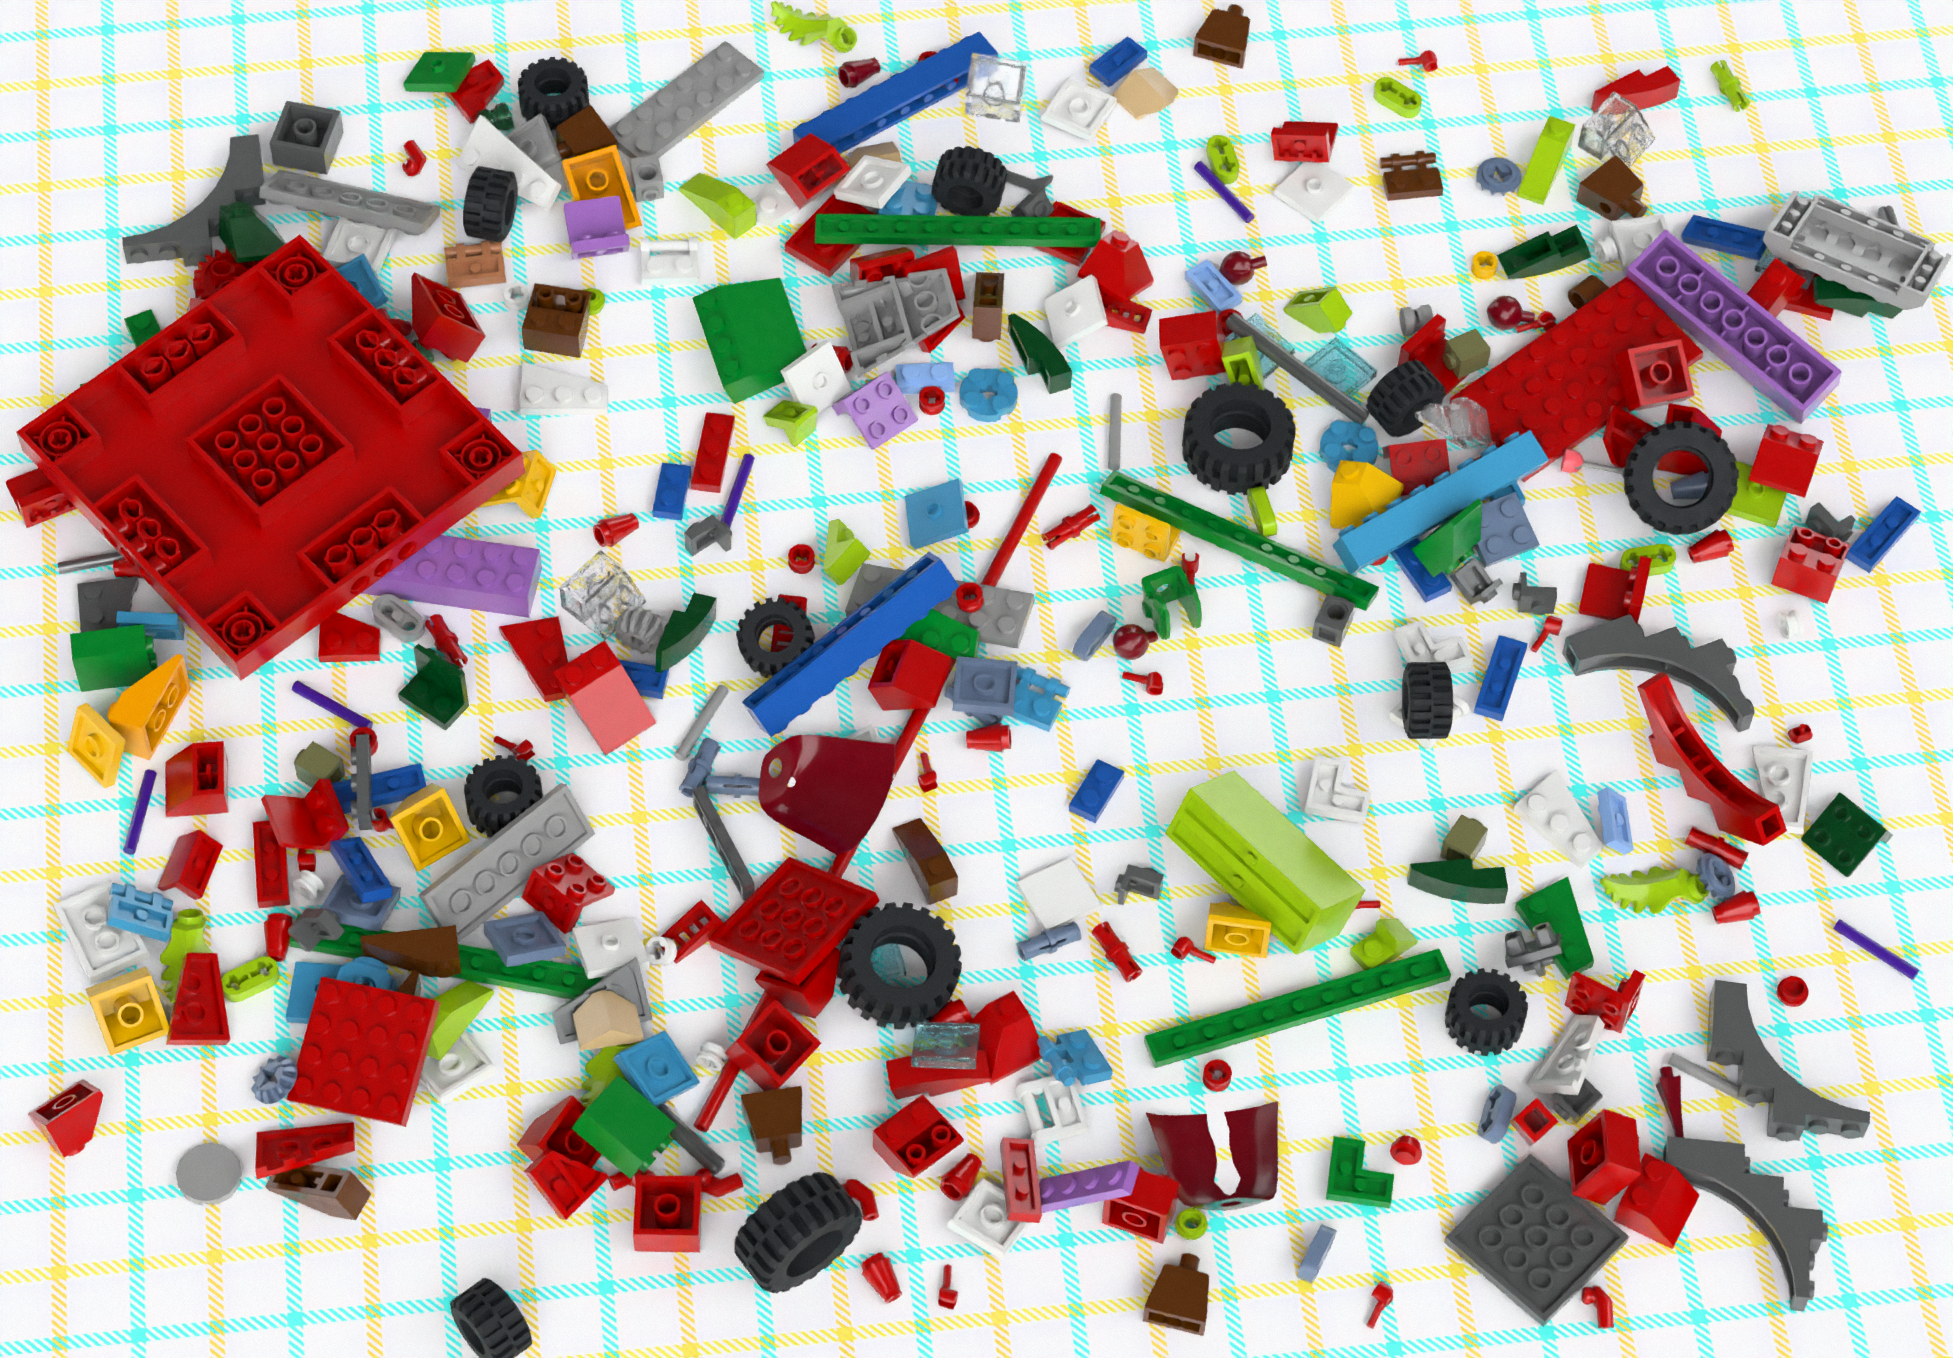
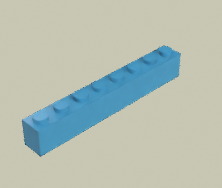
M1531 430L1522 435L1519 432H1515L1504 439L1505 445L1499 448L1496 445L1490 446L1480 453L1482 458L1473 461L1472 458L1467 459L1457 466L1458 471L1451 475L1448 471L1442 473L1433 480L1434 485L1426 488L1425 484L1417 487L1409 493L1411 496L1409 499L1402 501L1401 498H1398L1386 506L1387 511L1379 515L1375 511L1362 519L1363 524L1355 528L1352 524L1338 533L1340 538L1332 546L1350 575L1443 524L1479 498L1480 501H1483L1540 469L1549 459Z

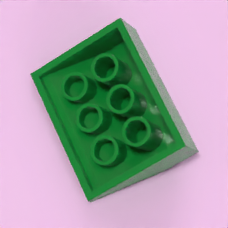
M780 277L717 286L692 297L722 386L734 404L785 382L781 370L807 352Z

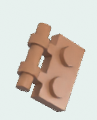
M490 240L481 241V244L464 246V243L455 244L456 247L444 248L450 289L506 283L501 242L490 243Z

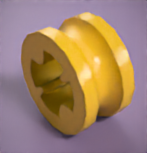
M1488 251L1476 253L1472 260L1471 272L1476 278L1481 280L1491 279L1497 271V257Z

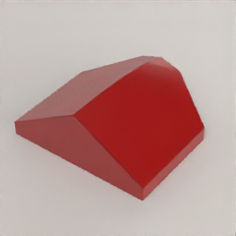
M1612 405L1602 439L1610 462L1617 468L1625 467L1627 457L1634 445L1646 433L1656 427Z

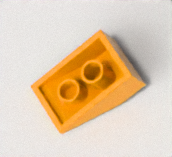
M616 145L562 161L561 171L572 202L619 196L625 231L642 226Z
M176 654L123 691L117 702H113L110 705L107 718L109 719L110 726L126 740L124 752L151 760L191 689L183 655Z

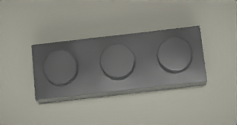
M368 734L356 735V747H351V765L356 766V773L351 774L352 792H357V800H351L352 819H358L360 830H372L370 740Z

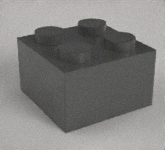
M286 101L269 143L273 165L327 175L344 133L341 112L339 110Z

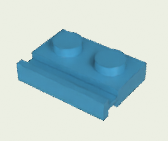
M117 611L116 624H119L118 628L144 624L147 636L152 635L153 639L184 640L185 628L181 619L178 618V614Z

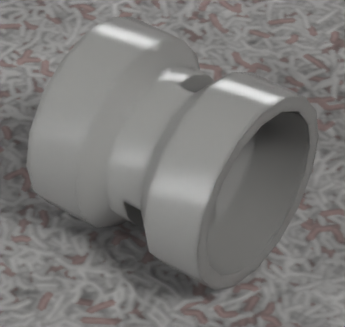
M1429 304L1420 305L1418 309L1410 307L1400 308L1399 321L1403 336L1414 335L1415 332H1418L1434 317Z

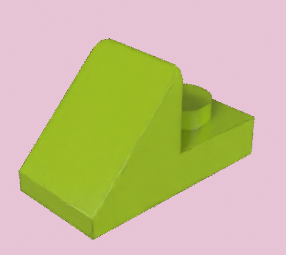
M782 400L762 417L767 426L784 429L793 447H796L815 431L818 410L813 405Z
M840 519L829 521L823 571L840 586L844 585L869 558L871 553L854 537L851 529Z
M1398 918L1379 919L1376 922L1375 932L1351 947L1350 955L1363 970H1368L1390 963L1416 945L1418 940Z

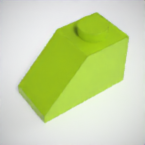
M1336 287L1299 291L1283 308L1285 314L1318 334L1341 331L1346 326V321L1353 314Z
M1248 336L1224 342L1222 360L1230 384L1242 382V385L1249 386L1252 383L1258 385V389L1264 391L1265 385L1261 362L1253 337Z

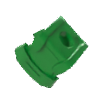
M1173 566L1142 578V611L1146 618H1152L1154 621L1153 627L1162 640L1170 638V615L1166 603L1178 600L1183 606L1192 627L1196 629L1201 627L1202 611L1197 590L1193 584L1188 583L1187 577L1180 566ZM1168 584L1165 590L1156 592L1160 586Z

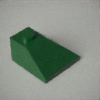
M232 202L230 205L220 206L219 237L237 263L263 260L286 244L275 226L248 203Z

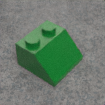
M1479 498L1441 524L1412 548V551L1433 578L1442 571L1448 575L1461 565L1460 563L1475 553L1472 547L1481 540L1482 502Z

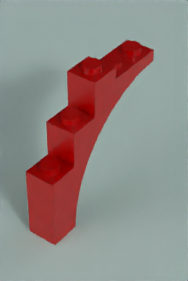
M1660 672L1637 686L1653 732L1648 738L1657 763L1679 770L1687 796L1710 804L1720 831L1761 846L1767 845L1787 832L1779 805L1761 797L1746 787L1728 771L1704 743L1684 712L1668 674Z

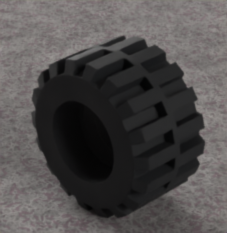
M549 57L548 60L541 58L538 59V63H530L528 69H523L521 72V77L518 79V95L521 114L523 118H526V122L541 113L546 118L552 132L559 124L589 106L587 76L581 67L577 68V63L573 61L567 62V59L562 57L560 60L555 57ZM551 93H560L559 95H555V96H548V95H547V94H551Z
M958 146L954 147V150L948 149L945 151V154L940 156L932 183V195L935 196L934 199L937 203H941L942 208L950 210V213L955 215L989 216L990 213H995L1000 206L1007 181V169L1002 165V161L999 158H995L994 154L985 152L981 148L975 149L971 146L962 148Z
M478 166L475 169L467 186L463 207V226L468 237L503 242L511 230L517 205L518 185L514 172Z
M1419 360L1408 361L1392 369L1375 385L1367 399L1366 409L1391 437H1402L1419 429L1433 417L1443 403L1446 389Z
M772 597L765 598L766 603L762 605L757 601L753 604L755 608L752 611L747 609L744 612L745 619H740L738 623L740 629L736 631V638L739 650L746 664L748 663L755 673L758 671L765 678H768V675L773 677L814 644V631L806 613L802 608L799 609L796 603L792 601L786 603L785 598L778 597L776 602H773ZM780 624L792 629L793 639L784 650L767 652L760 648L759 638L768 627Z
M1408 662L1404 669L1402 679V718L1404 730L1409 739H1446L1451 731L1453 720V686L1451 672L1446 662Z
M496 755L495 760L491 761L489 758L482 760V766L476 764L472 768L473 774L468 773L466 777L467 784H464V795L469 821L472 826L476 825V830L481 834L486 831L489 838L543 797L541 779L539 774H536V769L533 765L527 766V761L522 758L516 761L513 755H508V758ZM504 791L514 792L519 795L515 800L508 803H495L489 800L493 795Z
M1485 968L1478 969L1477 974H1474L1471 970L1465 973L1464 979L1459 977L1456 980L1455 987L1452 986L1445 1012V1026L1449 1028L1448 1034L1451 1039L1457 1038L1456 1044L1460 1048L1466 1046L1468 1047V1052L1472 1054L1475 1051H1480L1481 1056H1488L1489 1052H1493L1495 1056L1501 1054L1502 1048L1506 1051L1511 1049L1513 1042L1517 1043L1520 1039L1528 1011V1002H1525L1527 996L1524 990L1519 991L1521 985L1517 980L1510 981L1511 976L1504 973L1502 976L1498 974L1496 969L1486 972ZM1476 1005H1489L1497 1009L1502 1017L1494 1020L1483 1019L1475 1015L1470 1008Z
M482 1278L450 1301L452 1317L458 1330L479 1358H515L532 1346L531 1332L521 1311L504 1289L489 1278Z

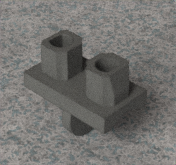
M1549 922L1533 927V934L1536 940L1525 943L1521 931L1507 933L1505 935V962L1508 969L1522 965L1524 972L1535 969L1538 977L1546 975L1545 966L1555 964L1553 956L1562 953L1561 944L1563 940L1561 934H1555Z

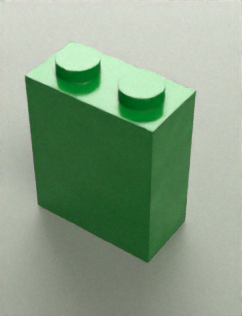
M144 624L70 634L72 661L81 692L132 686L159 667L153 636H147Z
M618 1075L582 1113L571 1129L631 1179L639 1169L643 1173L647 1171L657 1159L653 1155L655 1151L662 1154L671 1144L673 1139L669 1135L677 1125Z

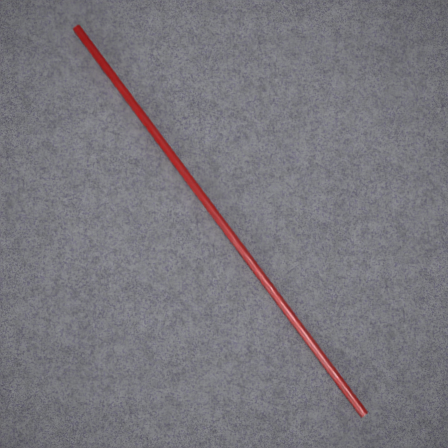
M1050 453L987 570L981 582L982 585L996 587L1062 462L1060 455ZM953 660L946 680L957 660ZM931 708L914 709L895 744V776ZM860 842L852 850L836 855L828 873L842 878ZM765 990L743 1032L775 1000ZM728 1058L693 1124L701 1132H708L740 1071V1068L730 1058Z

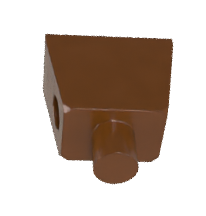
M1231 4L1227 11L1213 9L1195 35L1193 56L1243 69L1250 28V18L1243 16V8L1237 4Z
M592 105L587 106L559 124L555 129L556 146L561 157L560 161L616 145L618 150L617 139Z
M1614 155L1579 184L1576 201L1610 221H1616L1626 213L1633 218L1643 217L1647 211V206L1640 202L1644 188L1643 182L1617 155Z
M795 1086L741 1095L742 1115L756 1151L758 1153L771 1152L773 1163L776 1165H784L791 1162L790 1149L802 1146V1087Z
M1184 1253L1181 1255L1178 1266L1171 1264L1163 1265L1145 1303L1143 1322L1204 1336L1207 1320L1209 1275L1198 1271L1200 1263L1198 1256Z

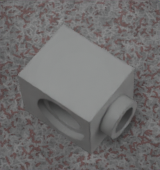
M658 154L630 158L631 179L636 202L654 201L664 198V183Z

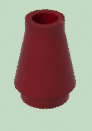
M872 57L870 59L844 62L838 68V77L841 84L846 88H856L880 72L879 61Z

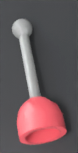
M1565 448L1561 461V471L1567 473H1574L1582 467L1618 473L1623 477L1625 467L1617 468L1584 461L1579 452Z

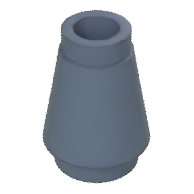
M1700 471L1670 482L1672 498L1700 499L1708 486V473Z

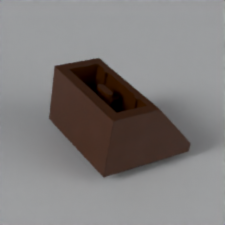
M535 283L522 325L524 349L580 358L587 336L591 292Z

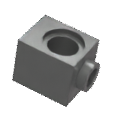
M1327 594L1315 619L1312 638L1340 648L1353 621L1355 604L1343 597Z

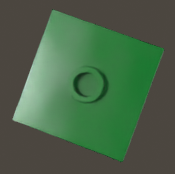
M424 52L403 82L405 91L455 93L476 62L474 52Z

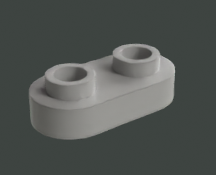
M385 594L373 601L372 613L374 620L398 639L404 642H414L423 636L425 632L423 617L398 597ZM386 612H392L390 615H384Z

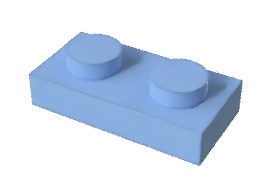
M1208 259L1185 272L1184 279L1213 310H1216L1217 315L1225 309H1232L1242 303V295Z
M953 362L895 364L896 384L903 394H920V391L928 386L939 387L944 393L955 392Z
M1608 787L1598 791V812L1601 816L1602 838L1605 845L1623 855L1634 851L1626 797Z

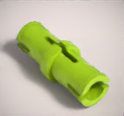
M1720 60L1722 67L1718 61L1714 62L1710 67V71L1719 83L1720 92L1727 96L1735 112H1740L1738 105H1740L1742 111L1750 105V101L1740 87L1741 81L1737 76L1733 75L1725 60Z

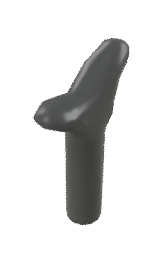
M1009 170L1006 171L1008 174L1006 182L1026 188L1033 194L1038 189L1043 190L1046 194L1045 188L1053 181V175L1031 179Z

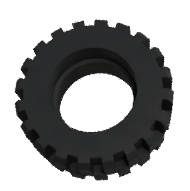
M1233 382V385L1230 386L1224 383L1217 385L1216 390L1211 388L1202 393L1201 398L1197 397L1191 403V408L1187 410L1185 416L1182 455L1190 473L1193 475L1197 474V480L1203 485L1208 483L1211 485L1210 489L1220 492V490L1227 491V495L1243 493L1244 496L1247 495V489L1263 486L1265 490L1269 489V483L1275 485L1281 480L1282 475L1287 473L1293 455L1296 433L1295 423L1293 422L1291 411L1288 408L1285 409L1286 403L1279 397L1275 399L1274 393L1265 388L1263 391L1258 389V385L1252 383L1249 386L1242 385V382ZM1240 428L1253 432L1263 442L1249 449H1234L1220 443L1214 435L1226 429Z
M1683 421L1662 424L1646 433L1629 453L1623 472L1625 496L1627 495L1629 505L1639 516V519L1657 531L1672 535L1696 533L1720 520L1732 505L1734 496L1737 493V480L1739 478V469L1736 468L1735 463L1737 460L1734 453H1731L1728 448L1729 444L1724 438L1721 439L1709 427H1703L1695 422ZM1684 450L1694 453L1704 462L1708 470L1709 482L1704 495L1693 504L1687 506L1671 505L1661 499L1655 491L1653 485L1654 468L1664 455L1672 451Z
M891 902L885 903L883 910H880L878 906L868 910L866 917L861 915L855 921L854 929H849L840 950L837 977L842 979L839 985L841 993L843 995L849 994L850 996L847 1003L853 1010L857 1007L862 1010L860 1014L862 1018L868 1021L872 1017L878 1020L876 1025L886 1028L887 1023L894 1024V1029H904L907 1023H910L911 1027L915 1028L921 1026L925 1019L929 1021L949 1002L958 984V977L962 970V963L958 961L961 956L960 945H953L956 936L952 929L945 930L943 928L945 921L939 915L934 919L929 915L931 910L923 906L919 911L913 909V903L904 902L902 907H896V903ZM885 944L907 946L914 950L924 961L928 974L924 983L911 988L892 986L882 980L875 972L871 963L872 952L874 949Z
M814 1172L811 1176L804 1175L799 1180L788 1183L785 1188L776 1191L771 1195V1198L761 1203L757 1210L749 1215L746 1223L738 1230V1236L734 1240L735 1255L763 1290L771 1293L786 1292L792 1287L802 1285L808 1279L811 1280L822 1269L830 1266L835 1258L840 1257L845 1251L844 1249L854 1241V1236L859 1233L860 1225L862 1224L861 1210L833 1175L824 1172Z

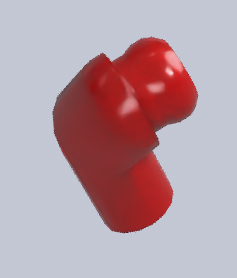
M1600 1286L1584 1287L1581 1291V1299L1585 1305L1593 1304L1597 1309L1598 1329L1614 1328L1612 1299Z

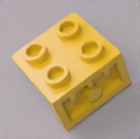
M537 449L521 452L525 473L480 505L479 508L515 502L531 519L540 518L557 470Z
M1117 503L1113 514L1111 541L1116 542L1123 548H1130L1143 553L1150 559L1166 562L1180 537V529Z

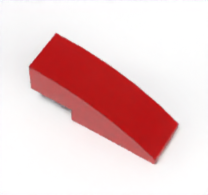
M1668 65L1647 76L1638 69L1594 91L1591 110L1594 113H1622L1661 105L1677 98L1681 79Z
M985 1050L941 1051L886 1061L890 1090L897 1100L928 1092L930 1097L992 1081Z

